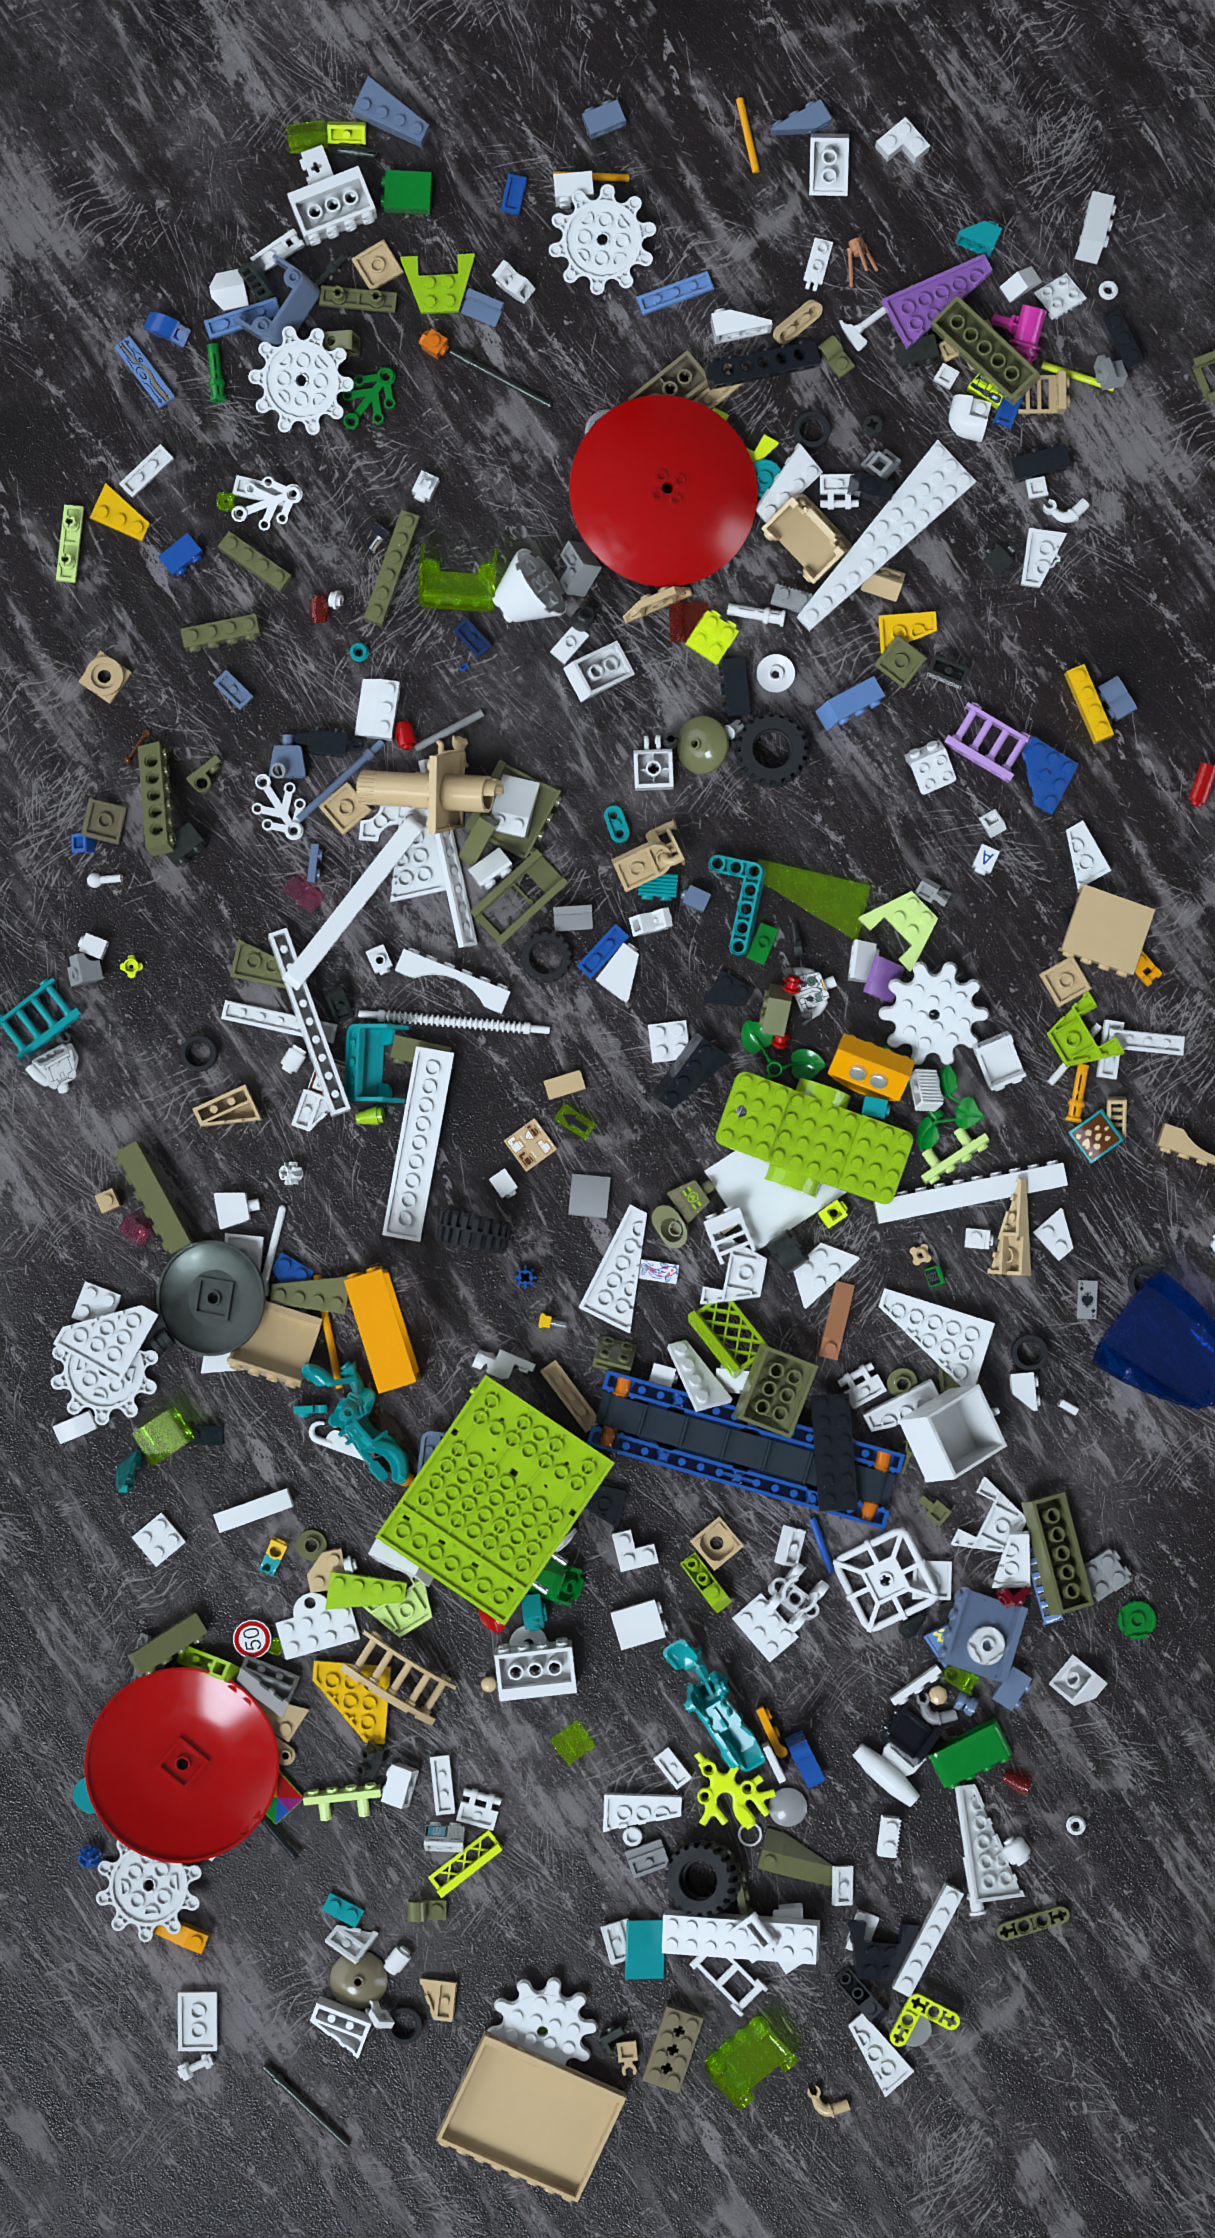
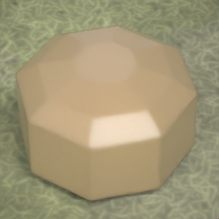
M940 1685L931 1687L928 1692L930 1701L936 1705L943 1704L948 1697L946 1689Z

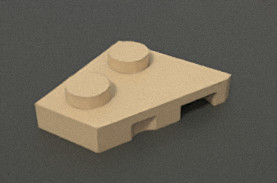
M420 1978V1984L423 1986L426 1994L427 2004L430 2005L433 2020L454 2021L458 1982Z

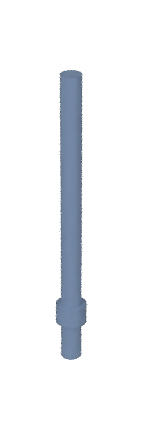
M379 739L370 749L367 748L362 752L363 755L302 810L296 818L302 822L367 761L370 762L375 757L374 754L385 745L384 742Z

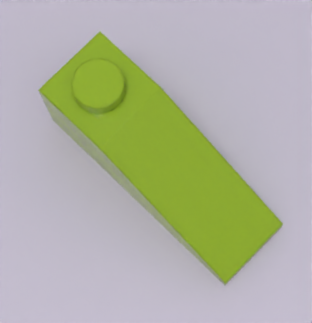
M187 1646L188 1650L179 1654L176 1663L186 1667L208 1670L210 1673L207 1675L230 1684L228 1682L229 1679L235 1682L240 1671V1667L189 1646Z

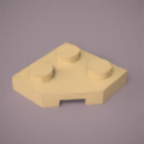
M342 1547L321 1552L307 1573L310 1593L328 1590L331 1571L345 1573Z

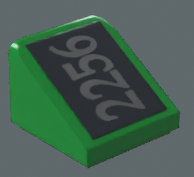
M939 1265L924 1270L930 1287L945 1283Z

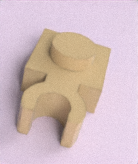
M636 2040L618 2041V2062H624L622 2074L626 2076L625 2070L630 2067L635 2075L637 2069L632 2061H638Z

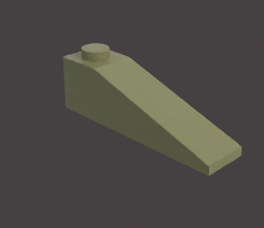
M767 1828L757 1861V1868L831 1887L832 1864L806 1848V1846L793 1839L787 1833Z

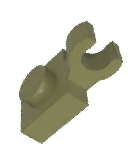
M921 1495L917 1500L928 1509L924 1514L939 1527L952 1513L937 1499L932 1503L924 1495Z

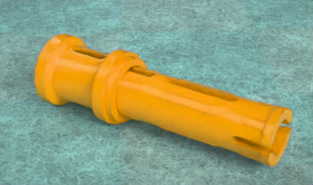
M1078 1064L1072 1099L1068 1101L1069 1110L1065 1120L1082 1123V1108L1085 1107L1083 1098L1090 1066Z

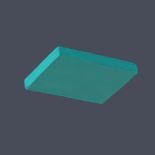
M663 1919L627 1920L625 1979H664V1953H662Z

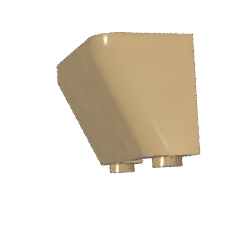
M803 493L791 497L761 528L768 540H779L804 567L803 577L813 584L820 580L853 547L838 528Z

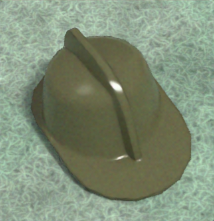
M668 1205L658 1206L652 1213V1223L668 1247L675 1249L682 1247L688 1238L689 1227L687 1222L680 1217L674 1208Z

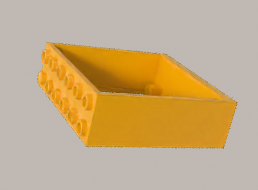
M376 1266L367 1269V1274L357 1272L347 1275L348 1279L344 1280L375 1384L380 1394L415 1383L422 1378L388 1269H383V1267Z

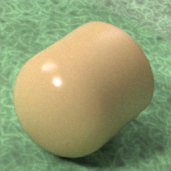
M485 1676L481 1680V1687L485 1692H492L496 1688V1681L492 1676Z

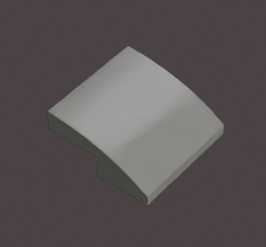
M572 1174L568 1215L607 1219L611 1177Z

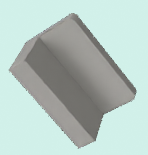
M592 905L553 907L556 932L593 929Z

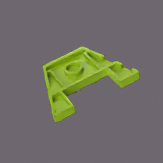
M475 253L457 254L458 274L419 276L418 256L400 257L421 314L460 312L467 282L475 260Z
M1086 991L1083 997L1071 1007L1072 1009L1047 1033L1066 1067L1125 1054L1116 1037L1097 1046L1082 1021V1015L1097 1007L1089 991Z

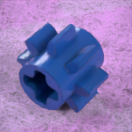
M526 1265L523 1271L517 1268L519 1275L513 1277L519 1280L517 1286L524 1284V1289L527 1288V1284L534 1286L532 1279H537V1276H533L532 1273L535 1269L528 1271ZM521 1273H529L530 1281L522 1282Z
M87 1844L78 1851L81 1854L78 1856V1861L84 1868L90 1867V1869H93L102 1862L99 1859L102 1857V1852L96 1845L90 1846V1844Z

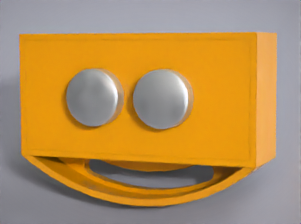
M843 1033L828 1074L845 1087L865 1096L888 1101H900L910 1079L915 1061L908 1056H901L890 1049H883L872 1042H865L854 1035Z

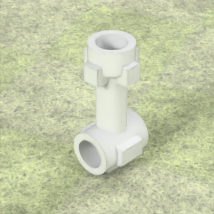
M211 2054L201 2055L202 2059L189 2065L188 2061L178 2065L177 2072L180 2078H183V2081L194 2076V2071L206 2067V2069L211 2068L215 2064Z

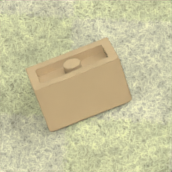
M882 566L862 584L861 590L896 602L906 573Z

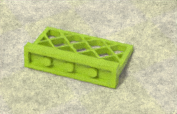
M728 1301V1310L717 1309L718 1303L706 1304L696 1312L692 1311L688 1314V1322L733 1379L737 1378L740 1372L753 1364L756 1352H751L753 1343L768 1346L733 1301ZM706 1311L714 1312L713 1321L704 1320L701 1314ZM716 1312L727 1314L726 1322L715 1321ZM730 1314L738 1315L740 1324L728 1323ZM714 1325L725 1326L724 1335L715 1334L713 1331ZM727 1328H739L738 1336H727ZM741 1329L750 1330L752 1333L751 1339L741 1338ZM725 1341H737L736 1349L726 1348ZM739 1341L750 1343L749 1351L738 1350ZM737 1354L748 1355L747 1362L740 1365L736 1360Z

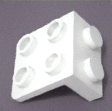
M940 740L931 741L926 746L913 749L904 755L906 762L912 768L919 790L923 795L956 780L946 748Z

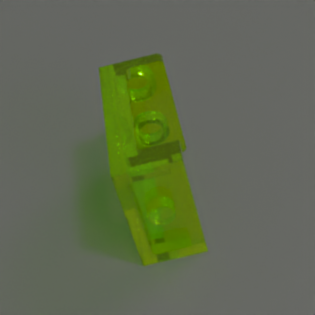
M175 1407L166 1410L132 1433V1436L152 1466L161 1462L194 1439L191 1428L184 1423L181 1413Z

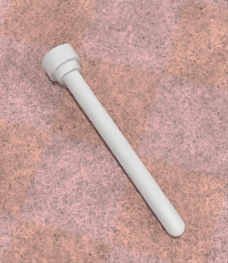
M281 1205L278 1209L262 1273L265 1293L268 1297L270 1293L268 1281L286 1212L284 1205Z

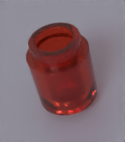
M315 595L313 599L309 600L310 618H312V623H327V618H329L328 599H324V595Z

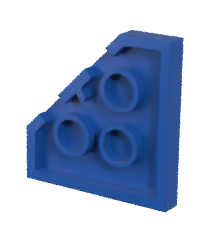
M1030 736L1022 756L1028 770L1026 773L1029 786L1032 787L1033 803L1046 813L1053 814L1079 764L1036 737Z

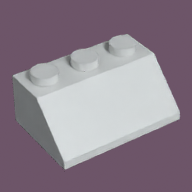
M363 679L355 736L393 741L401 687L400 682L384 679Z

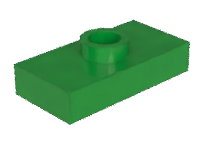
M761 922L747 959L764 965L779 929Z

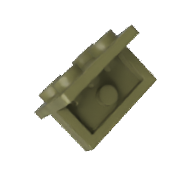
M600 1336L592 1367L630 1375L637 1345L611 1337Z

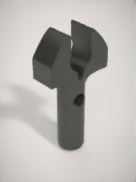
M792 922L790 926L794 957L801 958L803 953L798 923Z

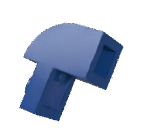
M151 311L143 326V329L158 338H165L182 348L191 332L190 329L179 324V321L164 314Z

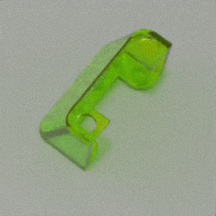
M763 2016L754 2017L745 2028L739 2030L717 2052L708 2056L705 2061V2069L713 2083L741 2111L755 2099L750 2091L751 2088L778 2065L785 2073L799 2060Z

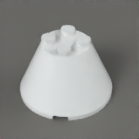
M524 548L516 552L498 585L495 596L492 598L494 604L501 608L504 618L509 623L512 621L521 622L561 616L567 610V601L563 602L561 595L564 594V591L558 579L539 556L535 558L530 554V550Z

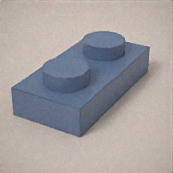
M227 670L213 682L240 711L254 698Z
M311 843L307 882L311 884H316V880H320L321 868H318V862L322 861L323 849H320L319 844Z

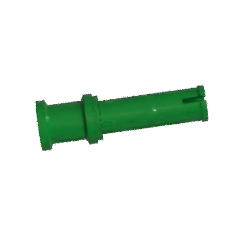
M212 343L207 345L211 379L208 382V386L211 388L210 402L223 403L227 401V397L224 395L225 381L221 375L219 344Z

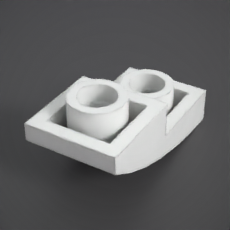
M90 1410L53 1426L60 1444L98 1428Z

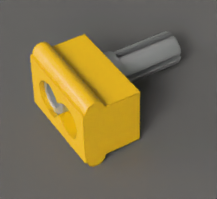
M542 1313L538 1326L539 1328H550V1326L566 1328L567 1326L554 1324V1322L567 1325V1322L554 1320L552 1316H546Z

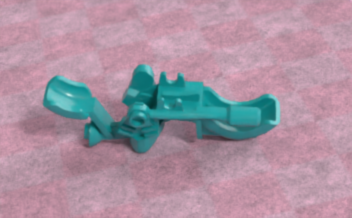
M350 1361L346 1362L340 1368L342 1371L339 1373V1375L345 1376V1378L335 1380L324 1368L318 1365L308 1363L303 1365L301 1376L310 1380L318 1387L325 1385L333 1387L345 1384L351 1386L353 1393L350 1392L346 1398L342 1397L339 1399L333 1414L328 1418L329 1425L342 1429L338 1436L341 1437L343 1434L348 1436V1441L345 1442V1445L353 1443L360 1456L368 1464V1469L379 1482L385 1481L388 1478V1473L368 1453L382 1455L390 1464L392 1481L397 1484L405 1483L409 1475V1457L396 1444V1440L387 1434V1430L380 1432L370 1424L368 1415L375 1402V1392L370 1388H365L361 1377L356 1371V1361L352 1363Z
M683 1639L670 1644L663 1651L665 1659L675 1670L684 1668L685 1671L696 1672L700 1679L696 1686L692 1683L686 1687L688 1694L684 1706L689 1713H697L721 1750V1756L729 1768L739 1766L741 1770L746 1772L763 1764L765 1756L757 1738L742 1721L743 1714L741 1712L738 1713L726 1698V1695L729 1693L726 1675L716 1671L709 1673L704 1661L701 1659V1648L695 1649Z

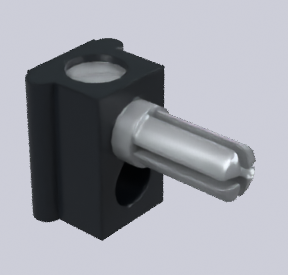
M376 520L370 530L377 534L376 539L369 547L370 550L375 551L383 540L387 541L393 533L391 529L379 520Z

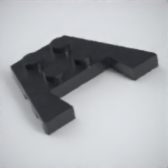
M848 1919L847 1924L850 1928L849 1937L853 1948L852 1957L855 1977L858 1979L894 1981L919 1929V1925L917 1923L901 1922L897 1942L864 1940L867 1922L864 1920Z

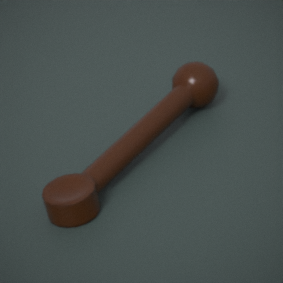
M143 730V735L129 756L124 758L125 763H131V758L137 751L138 746L141 745L146 737L150 736L149 730Z

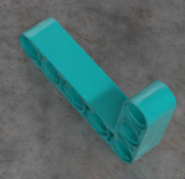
M714 855L709 860V867L712 871L744 878L730 940V951L735 955H746L751 947L766 869L760 863ZM717 859L723 861V866L720 869H717L715 866ZM739 862L741 870L736 873L733 867ZM757 866L760 870V873L758 876L754 877L752 875V869ZM751 885L756 889L755 894L752 896L748 894V888ZM750 904L752 911L747 915L744 912V907ZM742 923H746L748 926L745 933L740 931ZM741 941L744 948L741 952H738L736 944Z

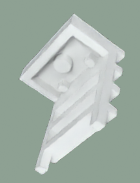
M734 1205L723 1209L724 1213L717 1216L714 1213L706 1216V1221L703 1222L720 1265L724 1264L721 1256L747 1245H750L752 1251L756 1250L743 1220L742 1212L739 1207L735 1208ZM741 1223L742 1231L715 1242L713 1234ZM743 1234L746 1235L748 1241L719 1252L717 1245Z

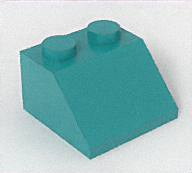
M982 221L959 230L955 244L980 255L985 254L990 259L1002 228L994 221Z

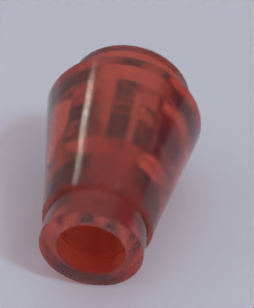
M1006 1771L1002 1782L1020 1795L1021 1793L1026 1795L1032 1783L1028 1779L1029 1777Z

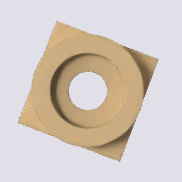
M100 651L95 659L89 663L85 673L78 682L111 704L132 675V672ZM102 670H107L111 674V679L107 683H102L98 680V674Z
M720 1516L690 1540L714 1571L744 1547ZM715 1536L721 1537L723 1540V1546L718 1550L710 1546V1540Z

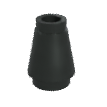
M917 1612L902 1622L898 1631L907 1640L911 1637L914 1638L926 1618L920 1612Z

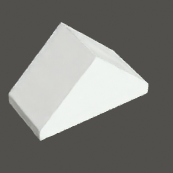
M1030 266L1015 273L999 288L1009 303L1042 283L1033 267Z

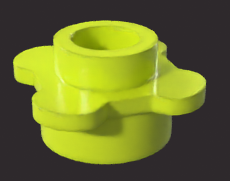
M129 955L127 960L120 964V969L125 971L129 978H134L136 973L143 969V964L138 963L135 960V956Z

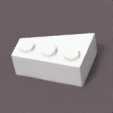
M1092 191L1075 259L1093 264L1098 263L1102 248L1107 247L1109 236H1106L1107 231L1110 232L1113 220H1110V216H1114L1116 204H1113L1115 196Z
M377 1538L368 1553L376 1561L407 1574L411 1579L414 1577L420 1580L427 1587L430 1586L434 1578Z
M319 1996L310 2019L313 2024L328 2036L331 2035L343 2048L346 2047L358 2059L372 2023L366 2013Z

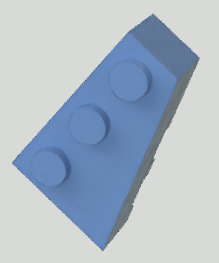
M873 676L829 699L815 712L826 731L838 724H845L854 715L856 717L866 712L865 709L871 707V709L881 704L880 700L885 697V694Z

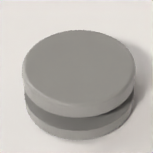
M909 2014L902 2017V2022L905 2025H909L913 2021V2017ZM920 2015L905 2045L916 2047L924 2044L929 2039L932 2031L929 2019ZM899 2024L898 2027H900L901 2030H900L899 2034H897V2036H898V2038H899L900 2040H903V2037H902V2032H903V2030H905V2031L907 2032L909 2029H904V2028Z

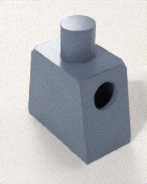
M282 735V745H275L273 748L269 777L275 778L271 774L272 765L282 763L287 767V774L283 778H307L302 747L294 745V735ZM278 766V768H279V770H280V773H281V775H282L283 773H282L281 767Z

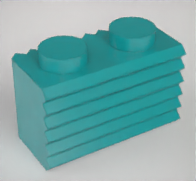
M664 873L638 887V896H642L641 899L653 900V897H661V901L671 902L672 898H676L678 874Z

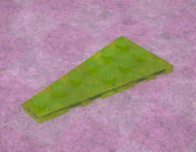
M761 859L758 860V863L762 864L766 869L764 885L796 903L838 931L846 934L851 939L858 940L862 923L857 918L864 914L870 885ZM758 867L756 869L755 877L758 876L760 873Z

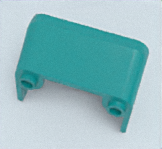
M352 1024L348 1027L344 1091L347 1100L405 1103V1099L392 1098V1088L389 1084L382 1083L384 1045H391L393 1043L396 1030H409V1026Z

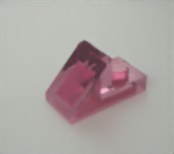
M295 876L290 879L282 890L311 914L314 913L324 900Z
M129 1215L125 1217L117 1229L119 1233L140 1248L152 1232Z

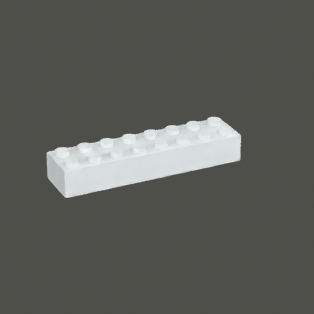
M667 1909L663 1914L662 1953L748 1959L728 1932L749 1915L716 1913L708 1917H694L692 1913L686 1914L682 1910ZM758 1916V1919L773 1938H777L780 1942L758 1960L817 1964L819 1960L820 1920ZM752 1922L749 1923L748 1925L750 1926V1928L754 1931V1933L758 1936L762 1943L766 1945L767 1941L763 1938V1936L752 1924Z

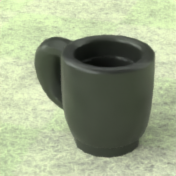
M599 605L578 608L571 618L573 628L580 632L587 631L593 623L594 616L600 611Z

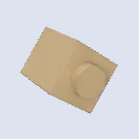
M114 1188L94 1196L102 1214L122 1207Z

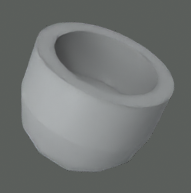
M282 763L273 764L271 767L272 776L275 778L285 777L287 767ZM278 766L281 767V770H282V773H283L282 775H281V773H280V770H279Z

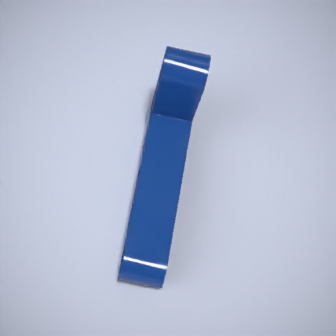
M801 1730L786 1737L785 1741L808 1789L825 1782L824 1775L803 1731Z

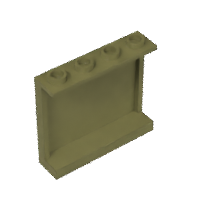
M499 760L491 775L492 779L501 780L504 774L540 783L527 839L494 832L489 841L526 860L537 849L534 846L537 840H542L545 834L543 828L546 823L550 824L554 816L551 812L554 806H559L563 797L560 796L561 790H556ZM473 812L465 826V830L471 832L483 812Z

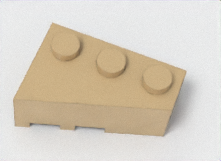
M247 1085L238 1087L193 1108L201 1127L262 1121V1117Z

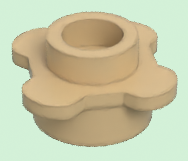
M926 1244L910 1249L914 1265L930 1262L931 1256L928 1254V1246Z

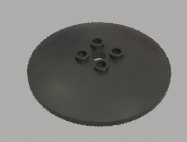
M215 1240L196 1242L177 1252L165 1266L157 1287V1310L165 1331L180 1347L202 1356L224 1355L243 1346L258 1329L263 1318L266 1302L263 1278L253 1260L238 1247ZM213 1293L218 1295V1301L215 1304L210 1299Z

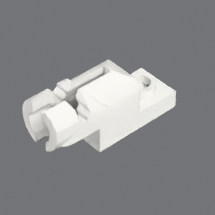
M479 1349L472 1367L481 1370L483 1365L487 1364L486 1372L500 1379H508L514 1365H518V1370L528 1373V1371L533 1372L536 1364L501 1349L497 1356H495V1353Z

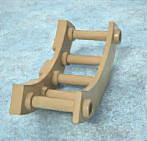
M364 1630L363 1634L370 1639L355 1664L349 1666L343 1663L340 1670L357 1683L361 1682L367 1686L369 1691L406 1713L414 1714L415 1718L432 1726L436 1719L430 1715V1710L445 1686L454 1690L457 1687L451 1683L452 1678L444 1673L439 1675L405 1656L381 1640L383 1636L375 1631L370 1633ZM378 1644L387 1652L372 1676L369 1675L367 1677L361 1673V1668L375 1645ZM394 1655L404 1661L405 1665L391 1687H388L386 1690L378 1684V1679ZM414 1667L424 1673L410 1697L403 1700L397 1696V1691L411 1668ZM430 1678L438 1681V1685L426 1704L421 1706V1708L416 1707L415 1702Z

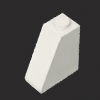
M625 943L621 945L596 978L599 984L626 1004L629 1001L639 957L638 949L630 943L628 945Z

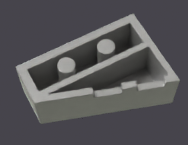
M246 1655L235 1683L283 1718L296 1690L300 1676Z

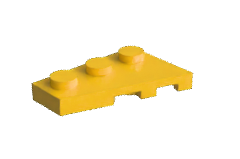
M105 483L90 519L143 542L150 523Z
M936 611L879 615L880 653H883L896 635H899L906 642H911L937 631Z

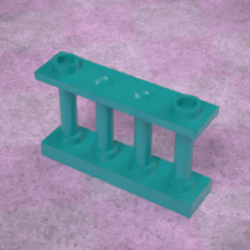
M46 978L39 984L40 988L6 1015L0 1014V1027L5 1030L19 1048V1053L16 1056L21 1062L26 1060L23 1054L31 1057L83 1015L78 1008H70L53 987L57 982L54 978ZM45 991L49 993L64 1012V1017L60 1021L55 1020L38 999ZM32 1003L49 1024V1029L44 1033L40 1032L22 1009ZM17 1015L34 1036V1041L29 1045L25 1044L7 1021Z

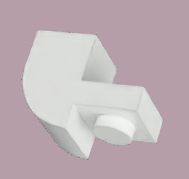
M504 260L492 274L500 288L523 304L535 291L534 286L528 279L519 275Z
M669 907L629 918L633 937L659 932L673 926Z

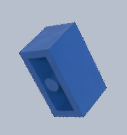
M186 533L160 554L158 558L173 577L177 575L180 577L188 570L187 567L193 563L194 565L202 559L201 555L204 553L191 536Z

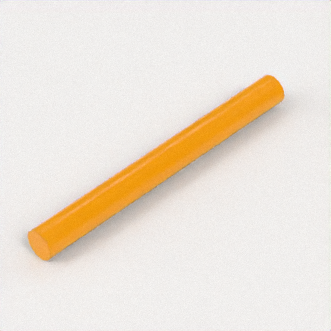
M743 97L736 99L752 173H758L760 169Z
M553 171V179H554V174L572 173V172ZM592 173V180L629 182V174Z

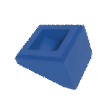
M81 833L71 834L72 853L95 852V839L81 836Z

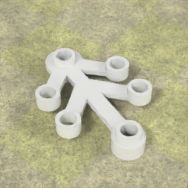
M266 476L262 481L263 486L266 488L272 487L282 493L275 496L257 488L255 483L249 482L245 486V492L249 495L254 494L264 500L246 507L236 506L232 510V518L237 522H241L246 519L248 514L267 508L263 519L259 522V528L265 531L271 526L270 521L278 503L285 501L282 512L278 513L276 517L278 523L285 524L288 521V514L292 504L299 502L303 496L302 489L298 485L290 484L285 486L274 481L272 476ZM270 479L272 481V484L267 485L265 483V480ZM249 485L254 487L253 492L248 491L247 487ZM291 490L296 491L297 495L295 497L290 495ZM237 510H242L243 516H238ZM285 515L286 520L281 521L279 516ZM266 521L268 527H262L261 522Z
M266 774L258 775L255 780L256 786L260 790L265 791L275 808L255 803L252 805V812L256 815L266 814L282 818L286 824L273 823L272 820L265 819L262 822L263 829L266 831L276 830L285 832L286 837L290 840L300 839L304 829L296 816L305 809L306 802L301 798L295 800L294 806L296 809L293 820L288 815L292 794L296 791L295 785L291 782L285 784V794L281 804L270 786V778ZM262 779L267 780L265 786L260 785ZM288 785L293 786V790L291 792H288L286 790ZM302 801L304 803L303 807L298 808L297 802ZM255 806H260L261 811L255 812ZM271 822V827L265 828L264 824ZM293 827L298 829L296 834L291 833Z

